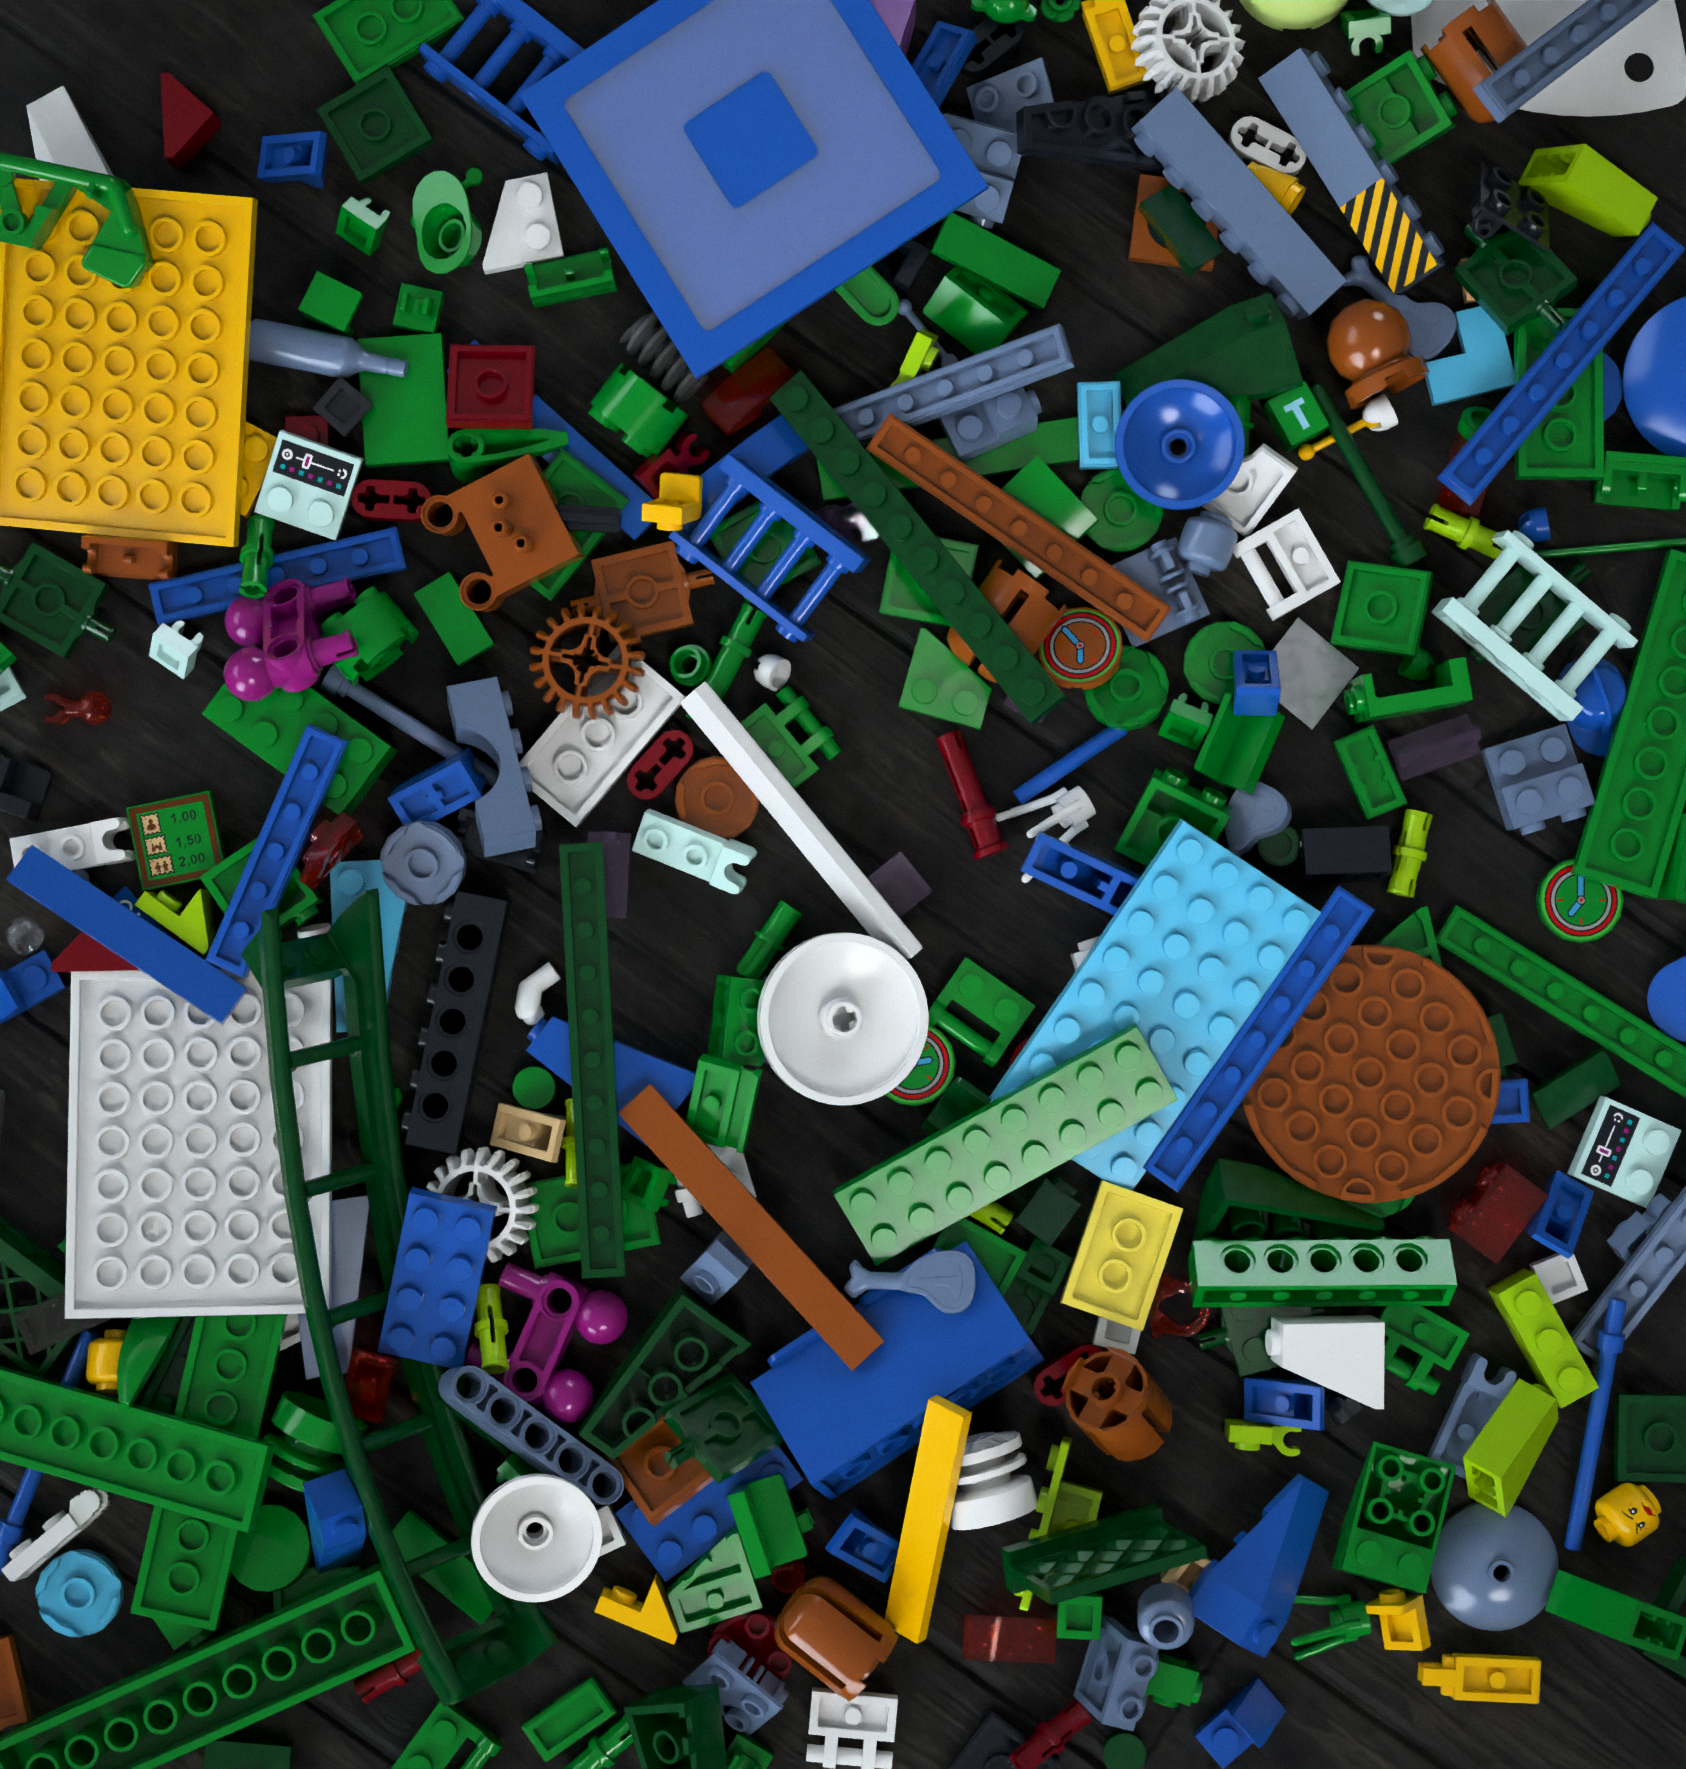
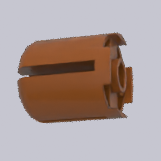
M1486 0L1488 6L1481 11H1478L1474 5L1441 29L1443 36L1438 39L1440 42L1434 48L1429 50L1427 45L1424 44L1420 49L1469 117L1478 123L1495 121L1494 117L1472 90L1492 74L1485 63L1492 72H1495L1527 47L1495 0ZM1466 36H1467V38L1470 40V42L1473 44V46L1475 47V49L1478 51V53L1480 54V56L1483 58V60L1485 61V63L1482 61V59L1479 57V55H1478L1477 52L1474 50V48L1472 47V45H1471V44L1469 43V41L1466 39Z
M997 560L979 589L1003 619L1018 598L1024 602L1009 623V626L1034 656L1053 627L1067 611V607L1064 604L1059 611L1045 598L1050 592L1048 589L1019 569H1017L1013 576L1000 569L1002 560ZM951 626L947 636L949 647L955 657L969 667L976 659V655ZM981 663L977 673L985 679L997 683Z
M1106 1347L1108 1351L1096 1353L1086 1360L1080 1357L1068 1371L1063 1384V1392L1066 1394V1407L1070 1417L1106 1455H1113L1117 1460L1135 1461L1154 1454L1164 1443L1155 1430L1169 1434L1172 1425L1171 1404L1163 1390L1140 1362L1125 1350Z
M823 1575L806 1581L794 1592L783 1607L782 1613L779 1614L774 1628V1639L778 1648L848 1702L854 1699L867 1686L861 1680H865L871 1674L879 1661L884 1664L899 1636L895 1634L896 1630L891 1624L834 1579Z

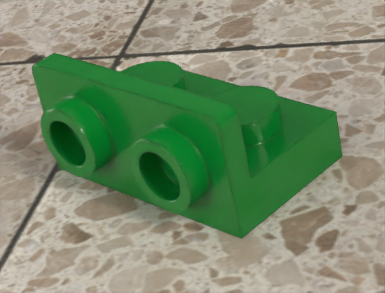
M716 975L707 1055L743 1065L762 1066L764 1052L758 1036L757 1010L765 980Z

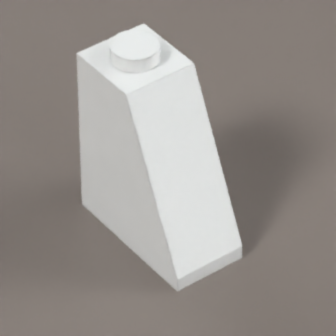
M1372 1315L1271 1317V1329H1267L1265 1334V1347L1267 1354L1271 1356L1273 1362L1284 1369L1371 1408L1384 1409L1385 1322Z

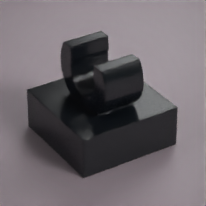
M340 376L315 404L313 410L347 438L374 405Z

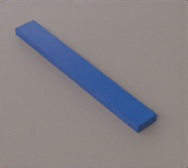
M1652 222L1569 320L1567 327L1558 333L1437 479L1470 506L1685 251V248Z
M1337 886L1320 911L1321 915L1254 1011L1196 1089L1142 1168L1177 1193L1181 1190L1372 916L1375 909L1341 886Z

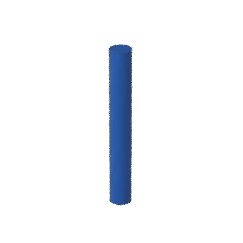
M1106 727L1013 790L1015 797L1023 805L1125 736L1127 731Z

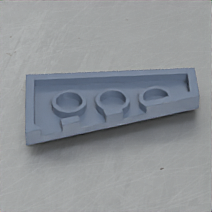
M367 1195L332 1200L331 1308L359 1299L370 1210ZM298 1314L306 1379L320 1377L306 1314ZM357 1318L338 1324L332 1329L342 1374L351 1371Z

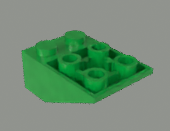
M1372 1441L1341 1525L1331 1568L1396 1588H1402L1413 1593L1426 1594L1456 1466Z

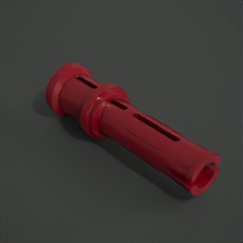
M956 730L936 738L935 741L943 756L946 769L963 812L960 815L961 826L967 827L975 852L972 854L974 861L1010 848L1008 841H1003L994 818L997 815L996 808L992 804L988 805L961 730Z

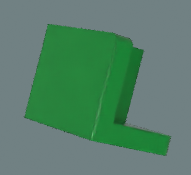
M317 271L298 310L306 319L337 334L352 338L354 331L349 325L363 299V295L359 291Z

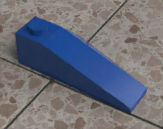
M1298 1473L1263 1509V1519L1248 1534L1242 1530L1233 1539L1236 1546L1220 1562L1213 1559L1202 1570L1188 1593L1194 1606V1616L1239 1646L1265 1658L1288 1622L1330 1491Z

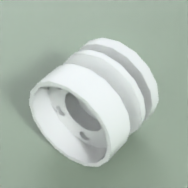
M984 1432L967 1436L957 1485H960V1489L956 1490L950 1519V1527L952 1529L971 1530L993 1526L1026 1515L1037 1508L1038 1501L1032 1478L1028 1475H1010V1472L1024 1465L1027 1461L1024 1453L1012 1452L1022 1445L1019 1432Z

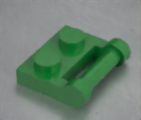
M965 957L929 1008V1025H938L982 1056V1062L993 1068L1031 1014L1035 1005ZM954 1000L998 1031L1000 1034L994 1043L947 1012L945 1009L950 1001Z
M439 1701L391 1769H445L467 1737L475 1742L477 1746L460 1769H481L490 1756L495 1757L503 1747V1743L493 1733L456 1706L447 1705L444 1707L441 1701Z

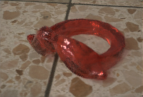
M1168 1273L1164 1274L1158 1284L1153 1299L1154 1305L1149 1315L1153 1337L1157 1339L1163 1333L1190 1337L1198 1333L1205 1326L1210 1315V1307H1201L1199 1318L1191 1325L1179 1326L1174 1324L1158 1310L1160 1301L1165 1300L1167 1296H1173L1179 1292L1191 1293L1190 1282L1172 1280Z

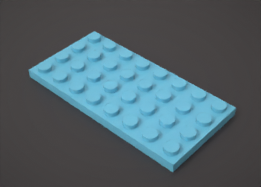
M1180 819L990 1095L991 1102L1135 1023L1178 1100L1071 1158L1104 1181L1132 1191L1146 1172L1142 1168L1264 997L1321 915V912L1183 819Z

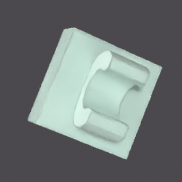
M182 620L175 622L171 628L162 623L152 635L149 656L182 679H185L194 669L197 652L202 645L203 635L199 632L192 640H188L182 636L185 622Z

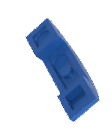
M781 414L728 454L740 455L770 478L785 465H791L810 449ZM727 455L701 475L703 478L701 518L684 524L682 529L690 535L727 485L725 479L728 475L718 468ZM741 494L733 506H735L746 496Z

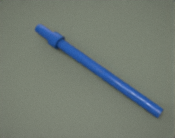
M1610 1297L1605 1326L1604 1329L1599 1330L1596 1348L1600 1349L1595 1381L1599 1388L1592 1391L1564 1542L1565 1548L1574 1551H1581L1617 1354L1623 1352L1626 1336L1622 1333L1627 1300L1617 1297Z
M88 1328L82 1329L61 1381L62 1384L78 1388L87 1365L89 1343L98 1338V1332ZM26 1468L8 1515L0 1521V1575L3 1574L1 1569L6 1566L13 1546L18 1545L26 1528L23 1522L43 1472Z

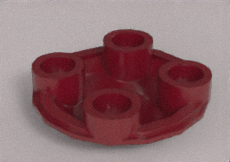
M754 1610L721 1621L716 1626L708 1643L709 1658L713 1654L711 1651L721 1638L726 1642L731 1640L735 1642L737 1646L747 1653V1656L738 1668L739 1670L752 1656L755 1661L746 1674L749 1678L760 1665H763L765 1670L756 1684L759 1683L767 1671H770L779 1680L783 1681L792 1666V1658L778 1648L774 1639V1628L777 1618L763 1611Z

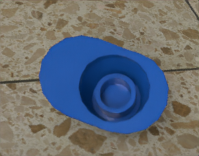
M1579 658L1566 665L1560 673L1558 680L1563 679ZM1601 658L1575 690L1577 696L1574 700L1584 708L1573 721H1566L1577 746L1586 753L1606 756L1616 719L1624 706L1627 692L1624 679L1616 666Z

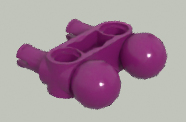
M345 577L342 580L313 587L306 582L302 583L298 579L290 578L275 583L262 598L252 599L241 596L232 601L224 618L228 636L236 644L248 648H242L229 657L223 671L227 689L236 698L244 701H260L271 695L275 688H282L286 692H299L309 688L318 680L323 666L349 657L359 656L358 645L350 629L336 635L320 638V617H322V613L348 604H354L357 595L350 578ZM252 645H254V646H256V647H261V646H263V650L258 649V648H255V647H252Z
M508 1263L502 1272L498 1285L532 1300L533 1307L513 1353L509 1356L507 1355L509 1369L503 1373L489 1375L498 1379V1382L525 1402L537 1407L542 1406L547 1416L554 1421L564 1424L576 1423L586 1417L591 1410L594 1393L587 1377L579 1371L571 1369L558 1370L573 1334L577 1328L580 1335L590 1343L599 1345L612 1343L626 1329L628 1321L627 1307L622 1299L611 1291H591L590 1288L583 1286L574 1278L563 1277L552 1271L549 1275L545 1274L542 1277L513 1263ZM558 1288L565 1289L571 1295L572 1303L568 1311L559 1310L553 1303V1295ZM475 1341L467 1353L464 1364L481 1369L480 1343ZM522 1368H529L537 1375L538 1381L534 1390L526 1389L521 1385L519 1374Z

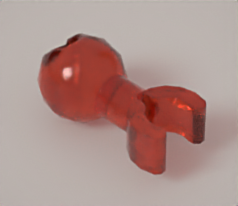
M101 692L87 693L80 700H69L65 696L52 693L44 696L46 701L57 702L58 705L65 707L64 710L58 711L55 716H45L44 721L48 723L63 724L70 717H81L88 724L98 725L104 723L111 716V701Z

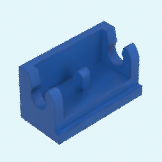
M469 747L395 787L387 799L403 824L417 820L435 822L483 796L481 790L486 784V778L484 774L477 776L472 767L475 756Z

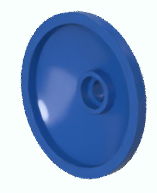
M1188 379L1163 381L1142 391L1130 402L1123 412L1115 435V457L1123 479L1139 497L1161 508L1171 510L1192 509L1205 505L1217 498L1235 479L1244 456L1245 438L1243 426L1232 404L1214 388ZM1174 440L1182 441L1186 447L1185 453L1174 455L1170 451V443Z

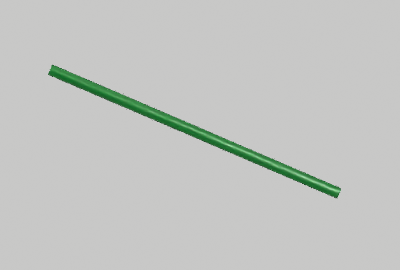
M1686 537L1538 550L1534 552L1544 559L1686 546Z

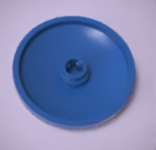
M1686 296L1666 305L1644 324L1630 346L1623 371L1624 400L1634 425L1642 436L1659 451L1668 456L1686 457Z

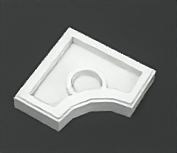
M1263 443L1252 454L1243 457L1241 467L1229 487L1217 498L1202 505V507L1209 512L1230 519L1233 522L1231 527L1247 538L1296 473L1298 467Z

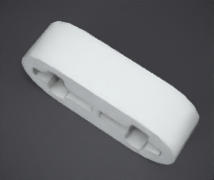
M1253 116L1243 117L1238 120L1232 127L1228 138L1230 148L1240 159L1248 163L1254 161L1259 165L1261 164L1292 176L1298 174L1306 160L1307 155L1294 136ZM1248 129L1254 130L1256 132L1254 139L1265 145V147L1255 142H1252L1249 147L1243 146L1241 144L1243 137L1238 132L1245 134ZM1269 148L1279 153H1283L1286 148L1293 151L1292 159L1297 163L1290 161L1286 167L1279 164L1280 156L1269 150Z

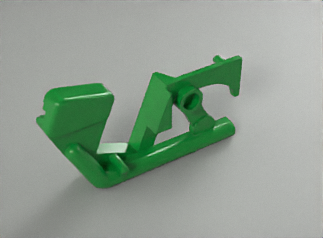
M0 152V207L2 210L0 214V242L41 250L77 189H79L87 198L95 200L111 211L82 259L83 268L123 288L135 289L141 284L144 278L143 274L153 267V259L134 192L126 180L107 174ZM16 173L56 182L41 206L35 205L34 215L30 222L22 210L15 188Z

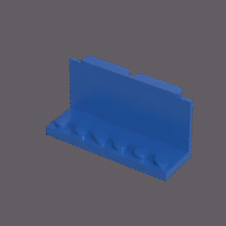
M967 1241L952 1249L966 1253L973 1260L976 1270L975 1296L970 1307L962 1313H944L938 1310L923 1295L910 1294L902 1290L871 1289L859 1299L860 1303L854 1307L881 1335L884 1342L853 1371L812 1328L771 1355L767 1360L771 1369L750 1382L811 1486L829 1500H834L920 1442L929 1398L939 1395L966 1410H970L1045 1360ZM939 1247L934 1248L926 1254H924L923 1256L942 1250ZM912 1262L899 1272H903L904 1270L908 1269L914 1262Z

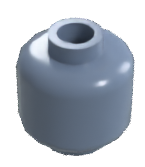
M1201 511L1199 516H1191L1187 519L1176 547L1177 556L1186 562L1184 568L1186 571L1202 577H1209L1210 571L1220 572L1228 567L1238 540L1237 532L1231 528L1233 522L1230 519L1208 511Z
M1159 1583L1146 1589L1139 1598L1137 1607V1625L1143 1639L1155 1648L1165 1650L1178 1648L1189 1640L1193 1634L1195 1623L1194 1606L1189 1594L1183 1588L1171 1583Z

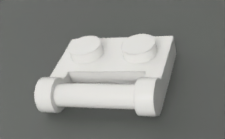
M1299 508L1236 543L1233 551L1237 559L1242 558L1270 607L1266 611L1272 621L1341 582ZM1264 543L1267 544L1295 593L1286 599L1283 598L1255 549Z

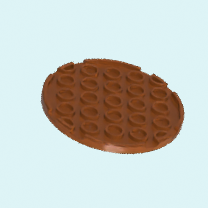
M1384 945L1350 946L1243 1099L1244 1110L1253 1132L1268 1155L1280 1168L1308 1188L1340 1200L1357 1203L1388 1202L1410 1198L1439 1185L1457 1172L1470 1159L1486 1136L1496 1105L1498 1104L1501 1084V1068L1495 1035L1487 1016L1472 993L1459 979L1442 966L1426 957L1397 947Z

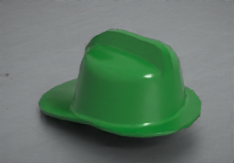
M433 171L423 177L417 185L413 197V219L417 237V249L420 261L427 270L435 274H447L459 266L467 267L472 265V259L481 247L483 234L480 223L470 213L469 201L464 185L455 175L447 171Z

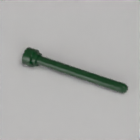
M1321 383L1312 384L1309 389L1330 425L1328 429L1392 542V545L1389 546L1393 553L1390 555V558L1395 567L1404 568L1428 554L1421 540H1415L1412 534L1407 535L1324 385Z

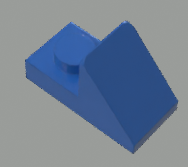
M312 131L262 136L257 178L268 183L301 181L318 189H324L329 156L327 133Z
M1233 650V714L1250 716L1276 715L1281 693L1277 651Z
M44 949L8 970H0V1025L69 987L62 972H51V963L54 961V958L49 950Z
M1556 1170L1548 1179L1538 1209L1523 1222L1522 1227L1531 1238L1569 1259L1574 1253L1594 1191L1561 1171Z
M1253 1375L1245 1377L1244 1421L1318 1431L1324 1430L1325 1387L1304 1377L1293 1380Z
M856 1507L846 1518L825 1549L832 1555L885 1583L894 1571L900 1539L873 1524Z
M1256 1676L1193 1731V1734L1221 1768L1224 1769L1251 1744L1255 1743L1259 1749L1264 1746L1287 1710L1259 1677Z

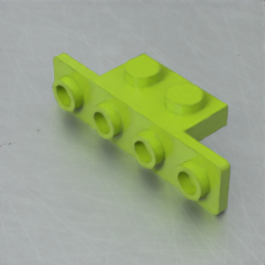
M1064 1436L1060 1446L1052 1444L1046 1470L1053 1471L1054 1473L1050 1488L1041 1487L1036 1512L1043 1513L1039 1530L1031 1528L1028 1540L1097 1519L1103 1491L1062 1479L1072 1438ZM1026 1590L1014 1594L1015 1596L1022 1597L1019 1609L1028 1611L1033 1593Z

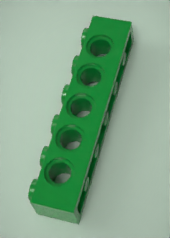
M1341 1236L1333 1237L1329 1240H1307L1304 1237H1292L1287 1240H1265L1260 1237H1250L1244 1240H1222L1216 1237H1209L1192 1242L1187 1261L1192 1307L1449 1306L1458 1285L1450 1239H1435L1430 1236H1420L1415 1239H1392L1387 1236H1379L1371 1240H1350L1347 1237ZM1357 1266L1365 1267L1370 1272L1361 1271ZM1399 1266L1408 1267V1268L1411 1269L1413 1272L1405 1271V1270H1403L1402 1268H1400ZM1228 1267L1238 1268L1242 1273L1233 1272ZM1271 1267L1281 1268L1285 1272H1276ZM1314 1267H1322L1328 1272H1320Z

